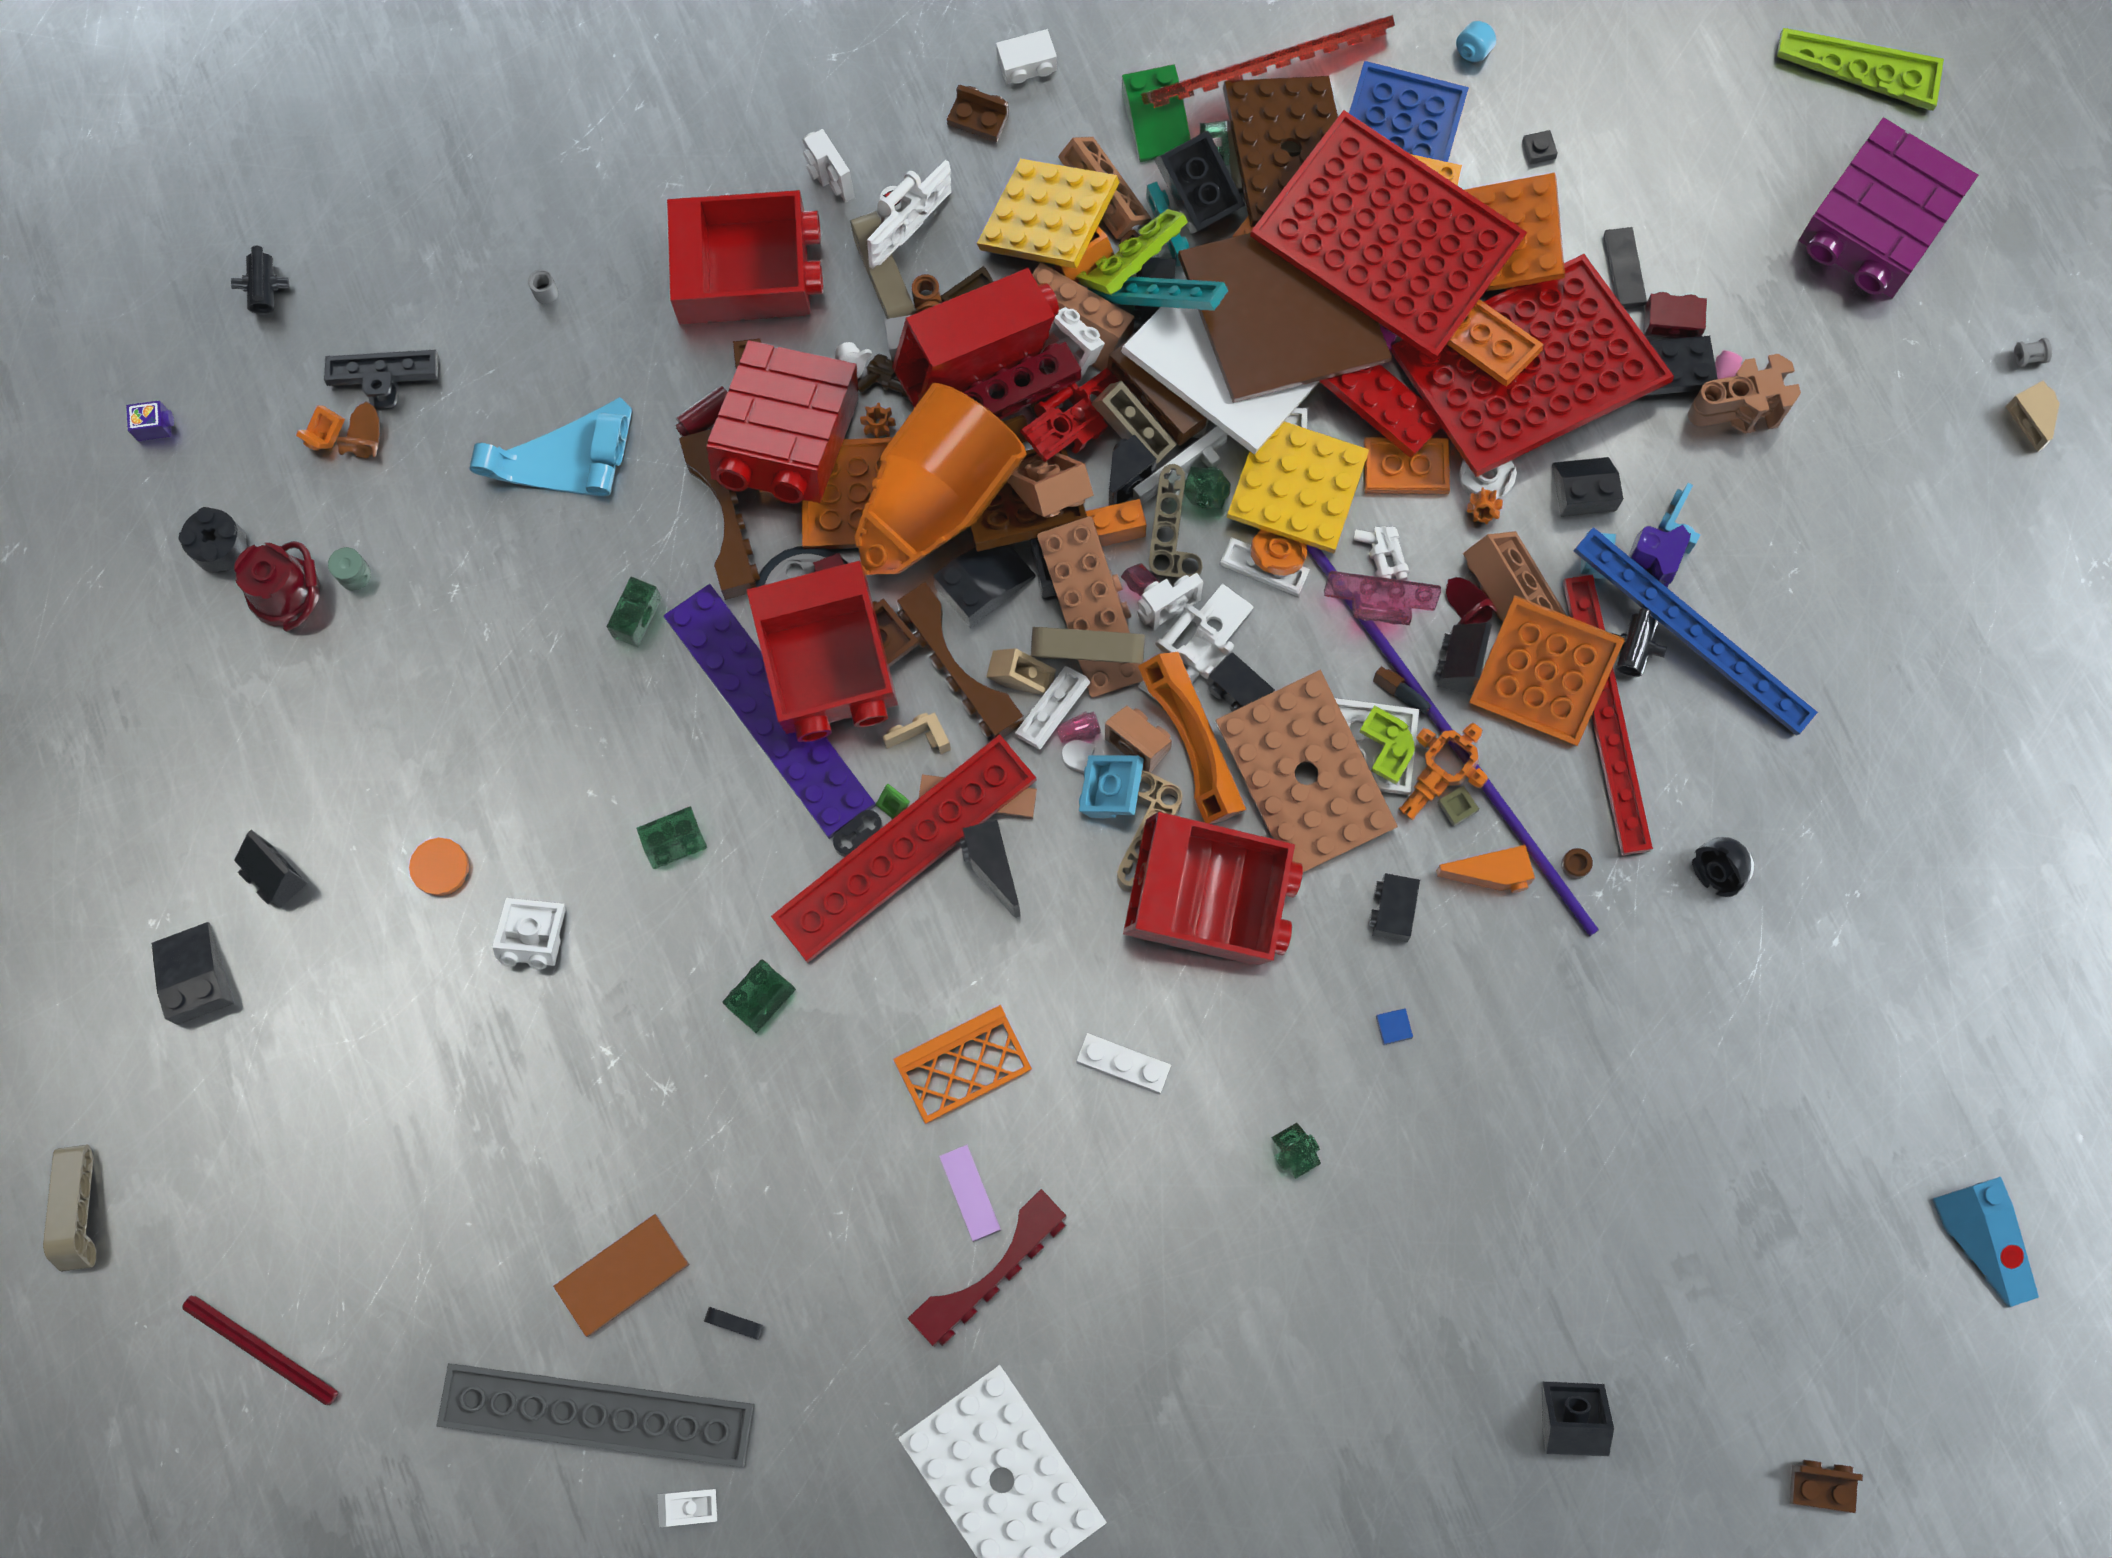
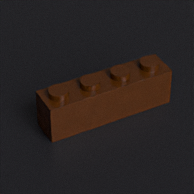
M1126 341L1109 354L1107 368L1119 381L1125 384L1179 446L1183 445L1205 428L1207 418L1124 355L1121 350L1128 342Z

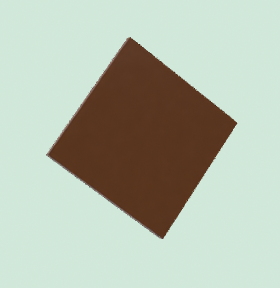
M1250 233L1179 251L1178 258L1187 280L1224 282L1228 289V292L1214 311L1199 309L1198 311L1233 403L1391 361L1392 356L1378 322L1250 237Z

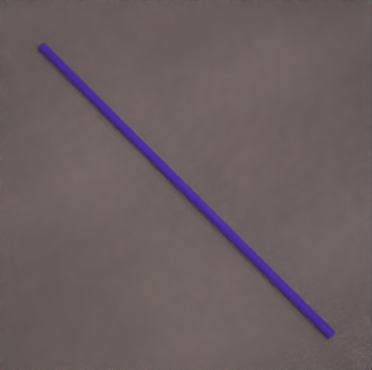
M1307 545L1308 552L1397 674L1405 679L1404 683L1432 705L1427 715L1441 734L1443 731L1453 730L1323 551ZM1449 741V745L1465 765L1470 759L1469 753L1456 743ZM1477 764L1475 769H1481V767ZM1488 778L1481 789L1522 845H1526L1527 852L1589 937L1598 932V927Z

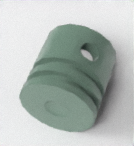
M344 547L335 550L328 560V569L345 589L351 591L359 590L369 583L371 569L355 549Z

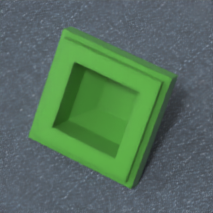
M887 784L876 802V806L893 819L907 808L910 801L891 785Z

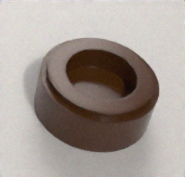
M1574 848L1565 854L1561 865L1567 876L1573 879H1580L1591 871L1593 860L1586 850Z

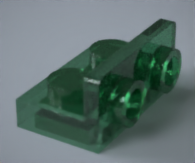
M691 806L636 828L644 853L653 869L668 865L707 848Z

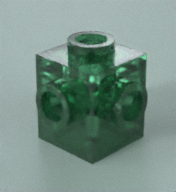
M1210 466L1207 469L1191 467L1185 481L1184 495L1192 505H1196L1199 508L1206 510L1211 507L1222 509L1225 499L1230 494L1231 483L1224 476L1223 471L1216 467Z
M1297 1122L1271 1137L1278 1152L1274 1155L1278 1165L1283 1171L1288 1169L1295 1179L1321 1164L1316 1153L1320 1150L1318 1143L1311 1134L1307 1135Z

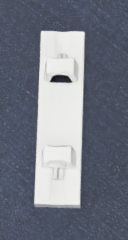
M1216 426L1134 487L1133 500L1140 499L1141 505L1154 497L1158 492L1161 470L1169 464L1179 465L1185 473L1201 461L1210 470L1219 465L1220 459L1215 450L1227 442L1228 434ZM1171 470L1170 475H1165V479L1169 480V491L1163 488L1162 494L1169 492L1175 494L1176 491H1174V487L1171 484L1179 478L1175 470ZM1171 498L1165 499L1167 503L1172 500Z

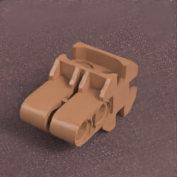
M1780 354L1768 355V365L1764 370L1758 371L1755 358L1745 359L1734 377L1706 382L1689 408L1688 418L1690 422L1701 427L1731 422L1733 427L1746 434L1755 432V423L1760 417H1765L1768 429L1778 428L1801 394L1799 384L1784 386L1783 381L1787 374L1795 371L1792 361Z

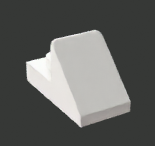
M716 1489L657 1494L659 1527L717 1521Z

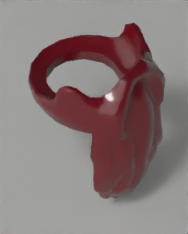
M1461 577L1448 579V584L1446 585L1447 599L1462 618L1458 625L1487 623L1492 618L1493 610L1497 611L1491 599L1469 580Z

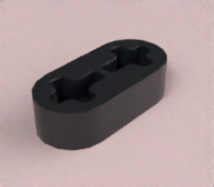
M865 810L842 827L833 838V846L836 852L846 857L880 830L883 826L879 814L872 810ZM867 818L869 821L875 819V828L873 830L866 828L861 833L859 832L864 827V819ZM855 834L857 835L851 841L852 848L848 849L846 846L842 849L840 848L842 845L841 838L850 839Z
M712 1307L708 1308L704 1322L756 1340L759 1339L763 1325Z

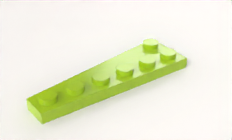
M1783 28L1780 33L1776 57L1911 103L1917 107L1934 111L1937 106L1944 63L1943 58Z

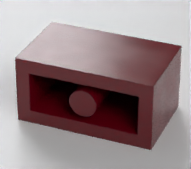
M1667 292L1651 293L1645 305L1644 336L1673 339L1702 336L1706 329L1707 298H1698V296L1692 294L1675 296Z

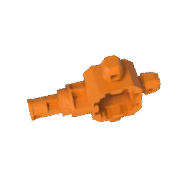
M1471 723L1462 731L1463 736L1455 730L1443 731L1437 739V735L1434 732L1423 728L1416 738L1418 743L1425 749L1429 748L1425 753L1427 766L1417 777L1416 780L1418 782L1414 786L1415 790L1398 809L1403 814L1407 813V817L1414 820L1428 801L1432 802L1436 796L1440 797L1448 786L1461 785L1468 778V783L1481 789L1487 782L1488 777L1480 768L1475 769L1479 763L1478 750L1472 743L1478 742L1483 730L1475 723ZM1449 741L1456 743L1470 755L1469 761L1455 776L1447 773L1434 761L1435 756Z

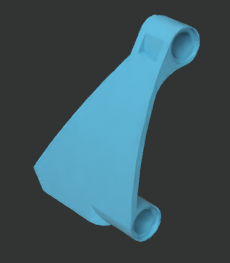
M619 397L559 429L506 451L500 446L497 448L486 443H476L469 469L471 472L481 476L525 486L577 494L609 496L612 490L616 466H620L623 460L632 408Z

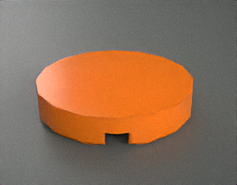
M1262 529L1254 536L1250 546L1251 557L1255 564L1263 571L1273 575L1285 576L1294 574L1302 568L1307 557L1306 544Z
M438 837L429 839L416 848L410 859L409 871L411 879L420 890L434 896H444L452 894L463 885L470 866L468 856L459 844L451 839Z

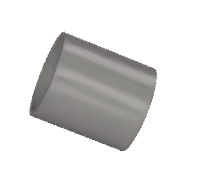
M539 269L530 274L528 284L535 299L541 304L554 302L558 297V288L551 273L547 270ZM548 284L545 289H538L540 286Z

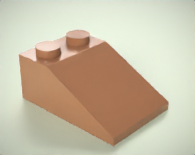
M1057 453L1046 462L1038 454L1024 459L1007 480L1030 510L1045 518L1058 515L1061 509L1068 506L1076 507L1085 503V499L1094 496L1085 463Z

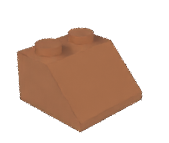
M1126 705L1105 722V740L1124 755H1138L1144 759L1143 770L1151 773L1171 749L1172 740L1169 739L1171 736L1162 727L1157 726L1155 728L1147 721L1148 717L1137 708L1132 710Z

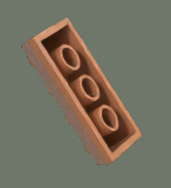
M1040 262L1032 274L1037 284L1047 283L1052 288L1058 301L1059 310L1064 307L1074 309L1079 313V320L1087 327L1095 328L1099 332V338L1105 344L1095 363L1090 366L1100 372L1107 368L1109 354L1124 344L1133 333L1134 316Z
M1516 531L1487 534L1463 553L1469 570L1478 578L1482 591L1497 609L1496 615L1502 622L1514 595L1566 615Z

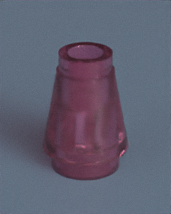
M1085 711L1057 726L1061 742L1091 739L1101 733L1095 711L1090 713Z

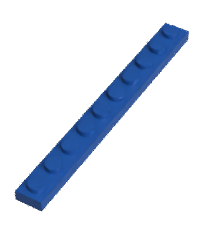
M1594 527L1573 550L1641 608L1650 610V615L1796 736L1801 734L1818 713Z

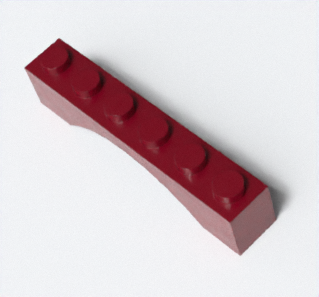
M1040 1189L1019 1210L1017 1227L1012 1242L1004 1257L989 1274L964 1290L947 1295L929 1297L907 1319L932 1346L935 1347L939 1343L943 1347L956 1334L952 1329L961 1321L964 1325L968 1323L978 1313L975 1307L983 1299L988 1303L1000 1291L997 1286L1005 1278L1011 1281L1022 1270L1019 1264L1027 1256L1032 1260L1042 1251L1044 1246L1041 1243L1049 1235L1055 1238L1067 1226L1063 1222L1067 1215Z

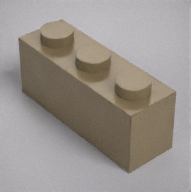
M1122 381L1110 384L1091 403L1122 439L1126 438L1128 440L1135 434L1157 459L1156 464L1175 447L1176 443Z

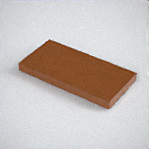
M654 1214L553 1287L584 1335L589 1337L690 1264L658 1216Z

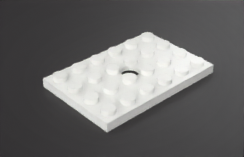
M1000 1365L898 1438L977 1558H1060L1107 1523ZM1000 1467L1009 1469L1014 1476V1485L1006 1493H998L990 1485L992 1472Z

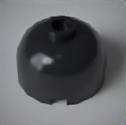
M1716 837L1704 843L1695 851L1696 857L1692 860L1695 875L1706 888L1711 885L1714 889L1718 890L1715 893L1718 896L1732 897L1737 895L1745 888L1753 876L1754 862L1750 852L1742 843L1731 837Z

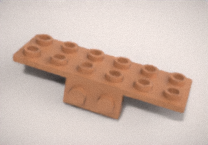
M1089 516L1038 533L1037 537L1067 628L1130 633L1127 619L1132 617L1127 601L1121 602L1118 591L1123 590L1119 576L1118 574L1112 575L1111 569L1109 570L1092 517ZM1078 660L1083 675L1087 676L1090 681L1087 688L1091 697L1144 681L1138 668L1140 664Z

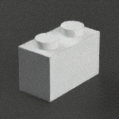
M1048 29L996 43L997 59L1006 85L1021 83L1026 79L1036 76H1047L1057 71V55Z

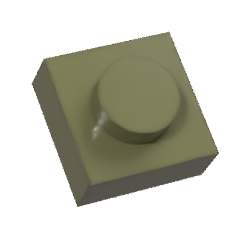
M1464 785L1442 797L1437 802L1453 827L1479 811L1478 806Z

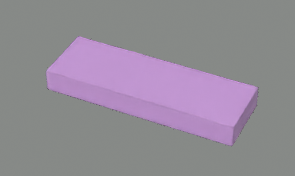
M968 1145L940 1155V1160L972 1241L974 1242L1001 1231Z

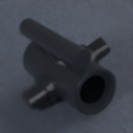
M256 245L251 247V254L246 256V275H242V278H231V288L243 289V292H247V309L250 312L268 314L274 311V292L278 291V289H289V278H277V275H274L273 257L263 253V248Z
M1641 608L1639 613L1632 614L1626 633L1621 635L1614 634L1624 638L1616 665V670L1624 675L1640 677L1643 675L1648 657L1652 658L1654 655L1664 658L1667 647L1658 645L1653 640L1658 621L1650 616L1651 611Z

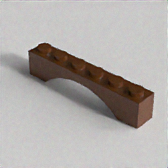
M712 429L681 437L679 441L690 474L702 481L713 492L722 507L724 538L714 567L724 599L728 600L747 594V589L755 588V581H759L760 577L756 564L751 565L748 556L753 555L749 538L743 539L741 530L746 529L742 513L736 514L734 505L739 504L736 491L729 490L721 486L717 480L711 479L707 444Z
M924 582L898 599L899 611L896 612L906 626L910 624L915 631L914 636L919 640V646L921 648L926 646L931 653L929 659L938 671L942 669L947 675L945 681L952 692L956 693L958 691L964 699L961 703L970 716L973 714L977 716L980 721L978 727L986 738L991 736L994 739L1000 734L1004 738L1018 729L1024 721V716L1009 695L977 682L955 662L943 637L942 604L927 583Z

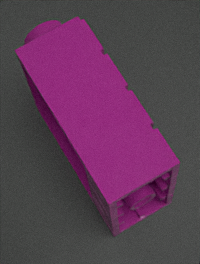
M1883 117L1812 216L1798 241L1807 246V252L1817 262L1824 265L1837 264L1853 274L1856 284L1862 290L1874 295L1883 293L1893 299L1979 175L1911 133L1907 134L1906 130Z

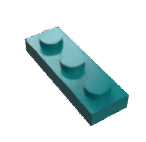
M1157 181L1148 184L1146 199L1156 218L1169 209L1170 202L1166 191H1161ZM1179 233L1166 242L1172 259H1176V267L1181 266L1178 258L1179 251L1190 248L1187 238L1185 236L1181 237Z

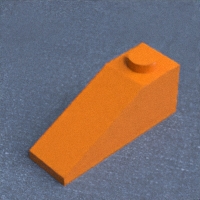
M1526 845L1440 864L1436 870L1437 877L1498 891L1510 889L1511 893L1527 890L1529 888L1528 885L1535 879Z

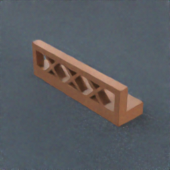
M1072 138L1058 156L1064 166L1102 173L1107 172L1108 174L1118 176L1120 183L1102 217V220L1114 237L1121 239L1133 226L1148 224L1152 218L1095 138Z

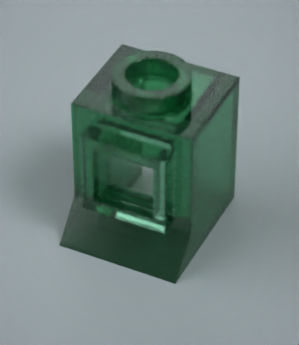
M1227 121L1200 123L1199 135L1209 130L1225 165H1229L1230 148Z

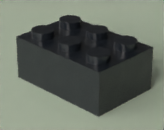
M1209 130L1154 159L1179 211L1185 215L1188 221L1186 225L1190 233L1197 232L1246 206Z

